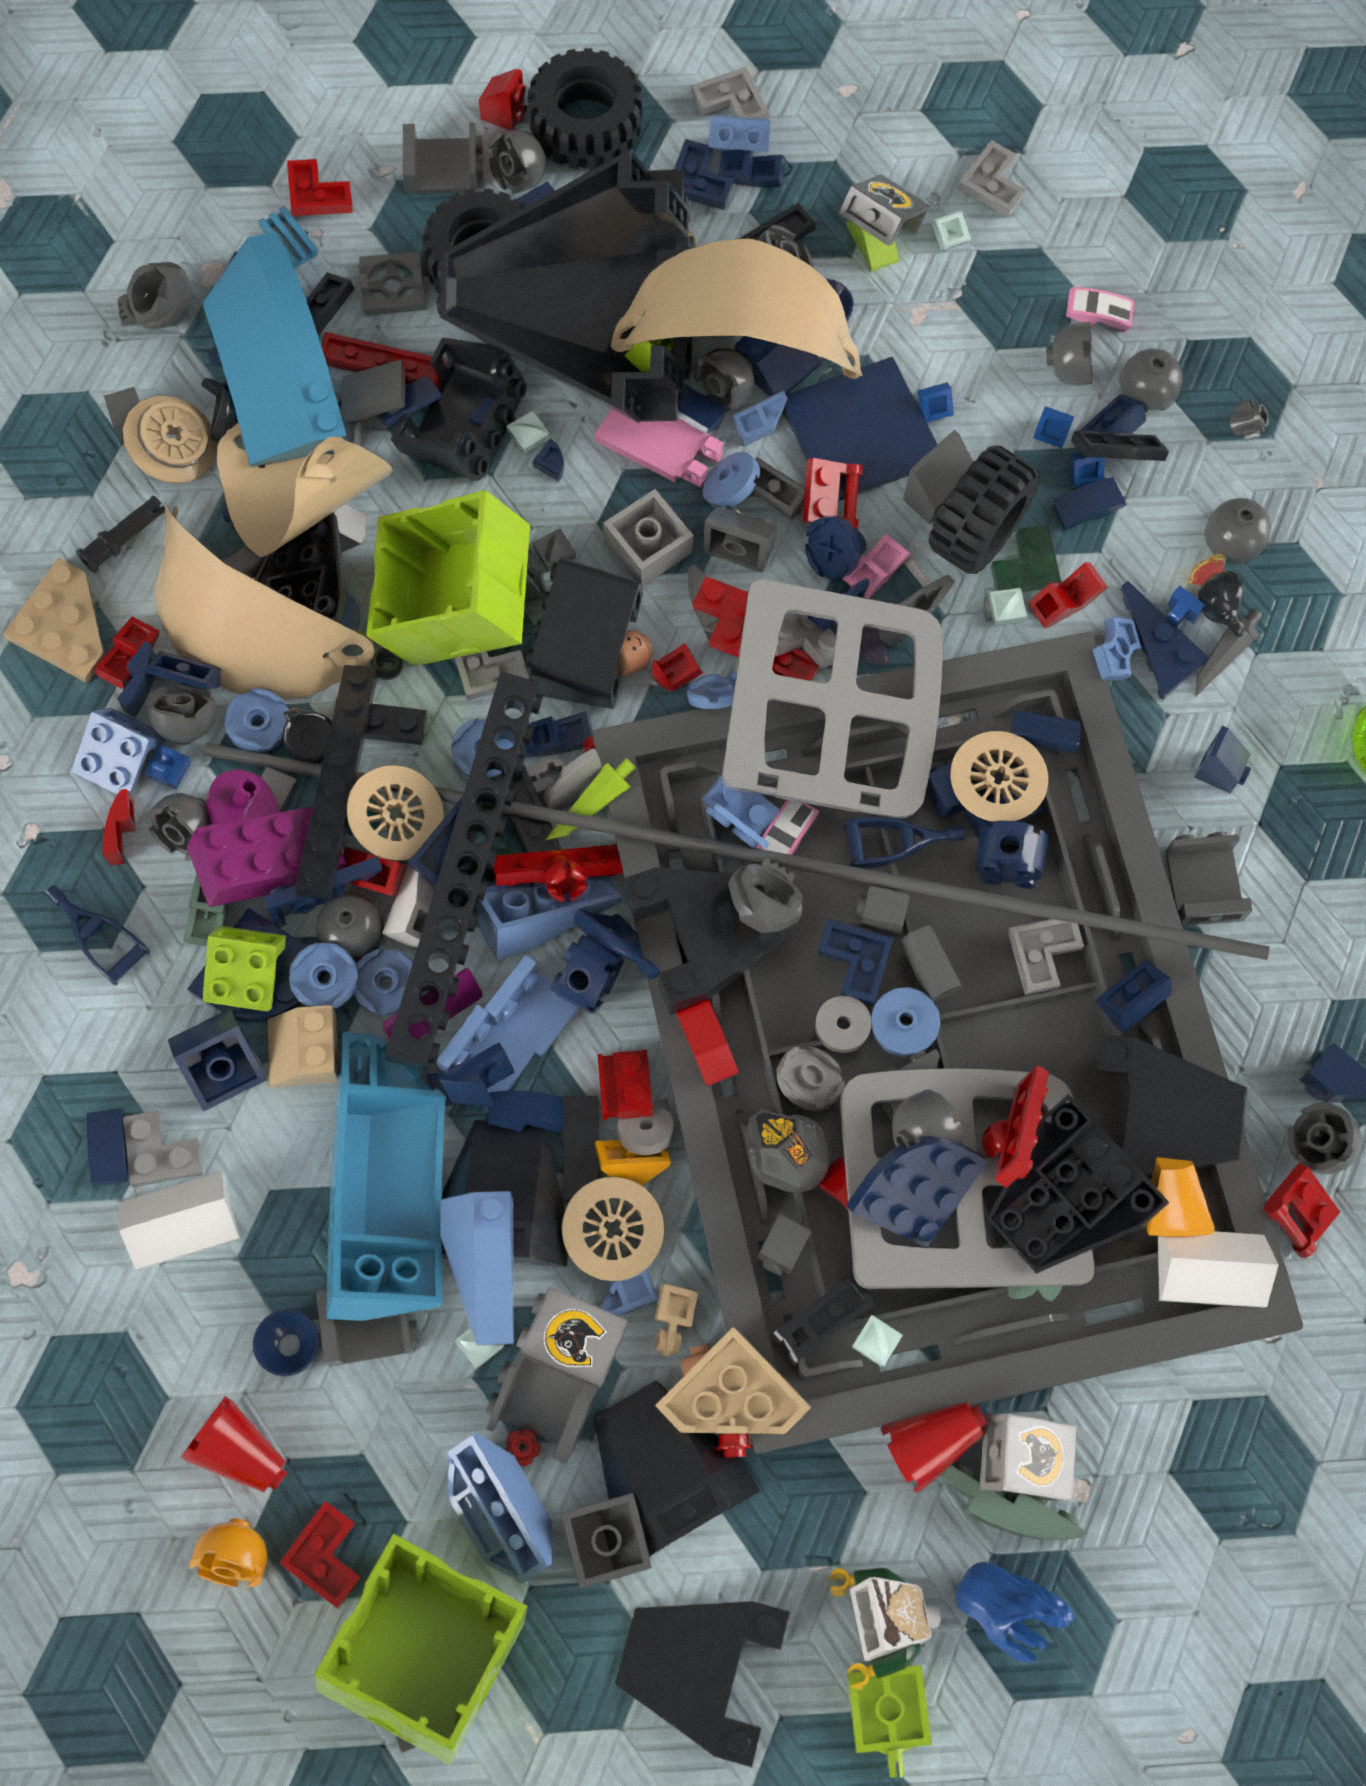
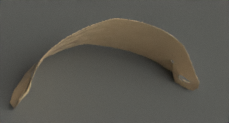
M753 239L711 242L683 251L666 260L653 270L643 282L629 310L617 324L611 342L613 350L623 352L631 350L635 343L656 339L693 336H748L803 350L828 359L842 366L844 375L852 379L862 376L859 354L849 334L844 309L835 290L823 276L807 263L785 250ZM636 326L628 338L620 339L624 331ZM846 353H847V354L851 357V359L853 360L854 366H851L850 361H849V359H848Z
M239 423L233 428L228 429L218 444L217 464L230 518L245 545L259 557L271 554L392 474L393 470L379 456L358 444L349 443L342 437L337 436L325 439L306 457L265 464L264 468H259V466L250 467L246 450L236 446L235 440L242 436ZM328 450H334L332 455L325 452Z
M165 502V553L154 590L157 612L165 633L181 657L221 668V685L219 687L239 694L250 692L249 690L257 688L270 690L283 700L302 698L318 693L341 681L344 665L366 666L375 654L376 644L366 636V633L360 632L355 628L351 630L226 565L177 521L179 510L177 506H174L171 514ZM355 644L361 646L364 652L355 657L346 656L343 654L342 649L347 645Z

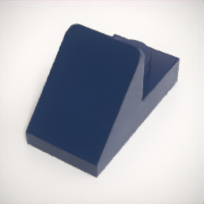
M498 1042L438 1077L452 1103L491 1107L495 1104L487 1088L514 1074L515 1071L504 1048Z

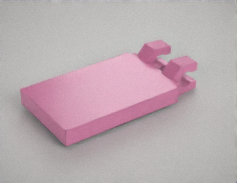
M611 409L594 434L595 442L675 483L679 477H682L684 480L701 488L708 476L706 474L708 467L693 459L698 453L701 457L717 464L724 454V451H722L724 447L723 442L712 437L709 433L701 432L680 418L677 421L637 423Z

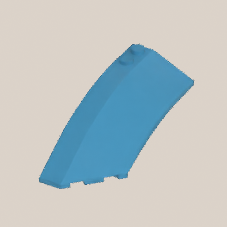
M279 233L248 237L202 303V307L204 308L227 380L250 467L306 457L328 437L337 436L346 440V432L327 363L305 295Z
M343 1032L341 1039L330 1183L326 1319L365 1321L442 1307L441 1200L444 1118L447 1097L437 1088L432 1090L422 1081V1075L416 1069L385 1061L387 1043L378 1035Z

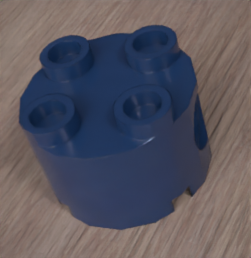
M993 821L992 828H989L987 823L982 825L975 862L976 870L982 874V882L990 885H999L1003 881L1015 883L1017 887L1023 889L1035 888L1036 881L1040 880L1043 876L1048 843L1046 832L1040 829L1038 835L1033 832V825L1017 821Z
M582 935L577 944L572 942L567 949L563 959L568 962L563 973L558 972L551 984L550 990L555 992L558 997L591 1014H595L604 1003L598 998L602 999L605 994L609 995L623 966L624 957L607 950L590 936Z

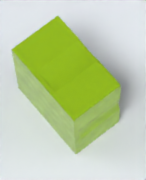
M486 490L447 499L431 507L411 508L378 517L374 552L375 577L370 593L366 636L413 666L522 644L530 524Z
M393 1534L366 1581L357 1607L340 1627L314 1674L317 1692L451 1766L524 1626L528 1606L480 1580L457 1573L440 1558Z

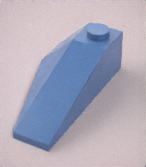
M608 876L587 877V880H585L587 889L582 896L575 901H570L568 894H563L565 902L553 899L543 883L534 882L521 883L515 886H496L495 881L488 882L484 900L476 901L475 909L476 913H479L478 920L483 939L498 960L527 952L577 926L575 924V914L578 910L585 909L587 912L599 914L622 902V895Z
M473 1192L442 1199L441 1239L476 1344H514L513 1198L511 1192Z

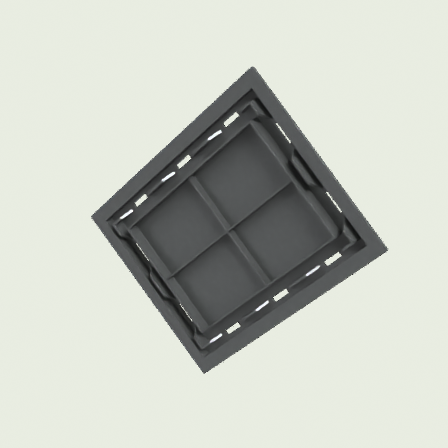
M1091 632L942 661L938 718L975 711L977 721L937 728L931 769L941 763L952 764L958 749L967 740L978 734L989 731L1011 733L1015 710L1081 722L1080 744L1075 754L1035 747L1044 759L1048 771V788L1041 802L1044 812L1023 822L1033 825L1034 833L1039 835L1041 829L1048 836L1043 876L1040 880L1036 881L1035 888L1023 889L1017 887L1015 883L1003 881L999 885H990L982 882V874L975 868L979 839L965 810L942 820L927 791L925 792L921 807L914 815L898 820L936 831H945L946 828L964 827L965 839L958 841L940 840L929 844L899 862L882 867L869 868L868 870L1183 930L1107 679L1102 680L1093 653V649L1097 646ZM914 666L856 678V684L859 689L866 692L912 699ZM769 700L767 702L764 738L765 753L786 749L788 759L768 762L766 764L774 769L812 776L817 775L825 725L824 712L815 707ZM732 706L718 709H696L594 730L592 733L593 741L602 767L608 762L616 769L626 758L636 767L625 778L631 787L608 804L611 820L751 847L731 832L735 828L732 823L727 828L706 812L709 805L702 801L722 774ZM863 716L853 717L850 724L844 772L845 780L850 783L888 790L895 789L903 765L909 731L908 726ZM992 754L991 757L994 763H997V755ZM1003 755L1002 762L1007 764L1010 758ZM980 758L979 761L986 765L984 759ZM1013 762L1010 768L1014 769L1020 765L1017 762ZM1076 770L1090 821H1079L1065 774L1066 771ZM1024 773L1015 776L1026 778ZM758 775L757 785L776 788L777 779ZM761 794L779 809L786 802L785 799ZM861 794L860 803L878 806L879 797ZM808 804L819 810V814L801 839L793 855L850 866L852 859L847 832L843 828V823L850 819L879 816ZM883 827L859 828L865 860L886 857L903 851L900 830ZM914 834L915 842L917 844L921 841V838ZM615 835L624 878L655 867L671 869L667 853L678 850L681 852L685 870L734 874L740 867L754 863L760 866L762 864ZM786 868L785 871L787 873L790 871L794 874L792 884L799 889L803 896L801 918L797 923L784 929L788 937L785 942L709 999L739 1071L738 1074L733 1075L737 1096L728 1098L723 1096L720 1081L706 1086L677 1014L669 1015L658 986V976L655 979L647 977L726 1332L735 1327L812 1407L786 1434L749 1433L753 1451L756 1454L880 1427L893 1421L965 1401L970 1406L1292 1333L1303 1328L1302 1318L1271 1218L1264 1211L1266 1200L1245 1131H1243L1241 1160L1198 1168L1195 1171L1214 1225V1232L1265 1235L1278 1263L1268 1305L1265 1308L1159 1301L1158 1236L1149 1235L1146 1224L1139 1230L1093 1249V1278L1085 1285L1062 1286L1061 1291L1052 1301L1045 1299L1038 1290L1027 1298L1011 1299L1008 1295L1007 1287L865 1288L874 1300L875 1305L795 1365L787 1358L789 1353L783 1344H777L772 1337L776 1330L854 1273L849 1212L844 1205L821 1190L819 1186H816L813 1190L792 1193L762 1183L753 1172L749 1160V1150L753 1146V1141L749 1137L748 1119L761 1108L782 1115L791 1116L795 1114L812 1119L823 1128L829 1152L830 1166L839 1156L844 1158L840 1108L841 1097L829 1109L817 1112L805 1110L792 1103L782 1093L777 1082L776 1069L782 1057L793 1047L800 1046L799 1049L809 1048L808 1046L816 1047L828 1053L839 1064L842 1070L840 1075L842 1081L844 1080L845 1086L851 1079L860 1074L882 1072L892 1066H895L898 1070L908 1064L907 1059L909 1058L889 1054L875 1040L871 1030L866 1042L857 1050L848 1053L834 1052L820 1042L815 1030L817 1013L827 1000L841 996L850 965L849 963L817 954L827 919L861 928L862 916L856 915L860 895L867 896L870 885L909 894V902L900 937L861 928L894 938L874 1005L883 994L895 988L909 987L922 991L925 994L900 945V941L912 931L931 925L963 986L961 990L934 1001L939 1011L940 1028L936 1040L925 1051L929 1053L937 1049L940 1056L936 1069H990L1030 1072L1039 1065L1047 1070L1050 1075L1062 1080L1071 1090L1073 1099L1116 1143L1124 1144L1131 1077L1108 1075L1097 1070L1100 1035L1137 1038L1228 1079L1188 945L1078 924L1084 944L1083 949L1052 956L1060 987L1058 989L1025 995L1007 931L1009 927L1049 920L1050 918ZM669 911L637 922L634 921L642 954L645 959H649L658 967L659 972L688 963ZM1131 954L1134 968L1146 960L1171 978L1172 993L1128 1030L1122 1032L1096 1004V999L1125 977L1119 956ZM863 1003L868 1009L870 1016H872L874 1006ZM902 1016L899 1019L901 1024L905 1026L912 1024V1020L908 1016ZM844 1019L837 1022V1026L841 1029H847L850 1026L849 1022ZM972 1100L977 1150L985 1158L990 1157H987L981 1146L983 1132L993 1122L1008 1118L1013 1101ZM878 1103L871 1107L874 1152L878 1158L882 1159L887 1153L895 1149L896 1145L892 1132V1121L881 1103ZM1041 1107V1111L1043 1112V1117H1044V1116L1046 1115V1113H1045L1044 1108ZM1001 1152L994 1158H1000ZM986 1186L982 1190L987 1245L993 1249L1002 1248L1008 1243L987 1220L1004 1186ZM954 1209L928 1248H958L956 1209ZM779 1214L810 1229L812 1232L791 1274L789 1275L783 1271L782 1275H780L785 1300L771 1302L762 1260L758 1258L760 1253L758 1243L766 1241ZM885 1228L881 1230L882 1238L888 1244L925 1248ZM1142 1299L1145 1313L1087 1326L1084 1311ZM871 1315L903 1335L891 1355L937 1345L940 1359L880 1372L878 1364L853 1349L852 1346ZM802 1328L793 1333L800 1344L809 1339Z

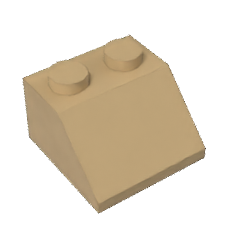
M332 1005L299 1007L267 1019L270 1088L338 1082L337 1015Z

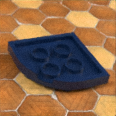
M248 908L233 928L286 935L285 949L277 957L272 1008L266 1012L213 1003L206 1004L220 1013L231 1008L237 1020L257 1022V1020L275 1017L302 1004L291 991L289 971L296 955L306 948L307 945ZM205 966L187 988L189 993L203 1001ZM322 972L319 975V982L323 979L327 972Z
M931 1136L922 1137V1142L913 1144L905 1149L900 1145L887 1153L869 1171L846 1204L852 1213L925 1248H928L988 1163V1160L982 1154L959 1142Z

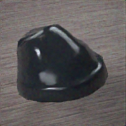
M204 378L201 385L216 396L210 436L219 440L226 434L228 429L238 424L228 384H221L214 379Z
M1230 570L1214 574L1198 590V598L1205 604L1203 614L1214 623L1225 624L1237 637H1242L1245 624L1237 612L1242 599L1243 582L1238 574Z
M298 707L285 711L284 716L287 720L283 727V740L287 750L300 761L310 763L323 761L332 721L324 714L304 709L300 710Z

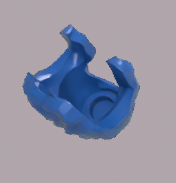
M978 1562L972 1565L965 1572L956 1590L957 1608L979 1621L992 1643L1015 1660L1033 1663L1036 1660V1655L1006 1636L1007 1632L1009 1636L1021 1641L1030 1648L1038 1646L1041 1650H1044L1049 1645L1042 1636L1027 1628L1022 1623V1620L1033 1617L1049 1626L1059 1628L1068 1627V1622H1072L1075 1617L1069 1604L1049 1592L1044 1586H1039L1029 1579L1019 1577L990 1562Z

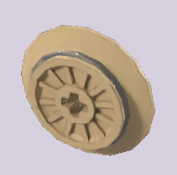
M157 395L140 401L129 411L123 426L124 446L133 463L148 476L165 483L185 484L201 478L212 467L218 450L217 440L210 436L212 425L208 418L193 404L177 397ZM168 434L172 436L175 434L178 438L175 439L173 437L169 439L166 435Z

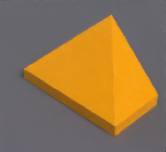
M620 1140L595 1141V1149L601 1170L610 1177L629 1179L643 1186L670 1166L671 1160L667 1148L652 1155H638L625 1149Z

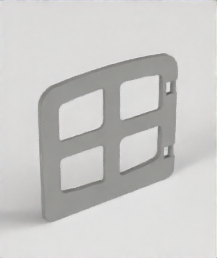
M766 579L754 581L750 586L746 604L722 770L724 785L736 791L775 796V798L851 812L875 814L884 818L905 819L914 815L924 801L939 717L943 632L938 620L929 612L918 608ZM797 613L837 622L831 678L828 682L818 683L781 676L773 672L772 666L778 636L786 614ZM864 626L906 634L913 639L914 678L912 699L866 692L858 688L856 677L862 629ZM769 700L815 707L824 712L825 725L817 775L812 776L774 769L765 763L764 738L767 702ZM863 716L908 726L909 731L903 765L895 789L888 790L850 783L845 780L844 772L850 724L853 717ZM758 775L776 778V788L757 785ZM861 794L879 797L878 806L861 804Z
M918 1069L860 1074L851 1079L843 1089L840 1100L848 1201L869 1171L881 1159L874 1152L871 1119L872 1105L906 1100L911 1095L924 1090H932L939 1093L953 1107L954 1110L950 1112L954 1123L958 1121L961 1123L963 1129L962 1144L978 1152L972 1100L1013 1101L1017 1084L1029 1072L990 1069ZM1048 1075L1046 1084L1048 1094L1042 1102V1107L1046 1114L1067 1094L1073 1098L1071 1090L1062 1080L1053 1075ZM986 1158L988 1163L955 1208L959 1240L957 1249L919 1248L888 1244L882 1238L881 1226L852 1213L849 1209L854 1277L860 1286L867 1289L1085 1285L1093 1278L1094 1262L1093 1253L1090 1250L1036 1274L1012 1247L993 1249L987 1245L982 1190L986 1186H1003L995 1181L999 1158Z

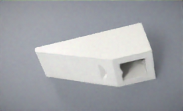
M409 865L405 871L382 933L407 947H418L435 886Z

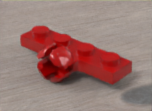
M617 844L498 855L491 872L496 886H515L521 883L539 882L546 885L548 893L553 899L565 902L563 894H568L570 901H575L582 896L587 889L585 882L587 877L614 876L623 873Z
M1039 1065L1034 1067L1017 1084L1008 1118L993 1122L984 1130L981 1146L987 1157L994 1158L1001 1152L995 1181L1006 1188L1017 1178H1024L1033 1164L1030 1157L1032 1149L1038 1140L1036 1130L1043 1117V1112L1041 1111L1042 1102L1048 1094L1046 1084L1049 1072Z

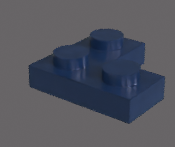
M685 139L674 170L684 169V196H688V201L725 210L733 188L734 179L707 172L713 157L714 148Z
M827 919L817 954L849 963L841 996H850L860 1002L874 1006L894 938Z

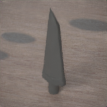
M1251 609L1245 618L1239 615L1245 624L1242 637H1237L1227 627L1197 675L1195 697L1259 637L1260 633L1254 626L1262 618L1260 611Z

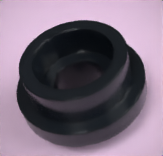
M383 648L374 654L370 666L377 667L379 679L392 680L402 672L403 659ZM385 662H391L393 664V666L389 669L382 668V665Z

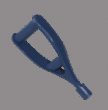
M883 817L850 819L843 823V828L847 832L852 859L850 866L863 869L882 867L899 862L929 844L940 840L958 841L965 839L964 827L946 828L945 831H936L915 826L902 820ZM883 827L900 830L903 851L886 857L865 860L859 828ZM914 834L921 838V841L917 844L915 842Z
M52 885L47 889L45 895L57 906H61L69 917L76 939L86 957L114 986L118 985L117 981L145 954H150L149 948L115 920L72 904L56 885ZM82 918H89L81 927L79 926V921ZM103 924L119 930L136 943L108 972L96 962L85 944V941Z
M580 909L576 912L575 924L586 935L596 940L607 950L635 962L649 979H655L658 976V967L649 959H645L642 954L637 932L621 915L614 914L611 916L590 913L585 909Z

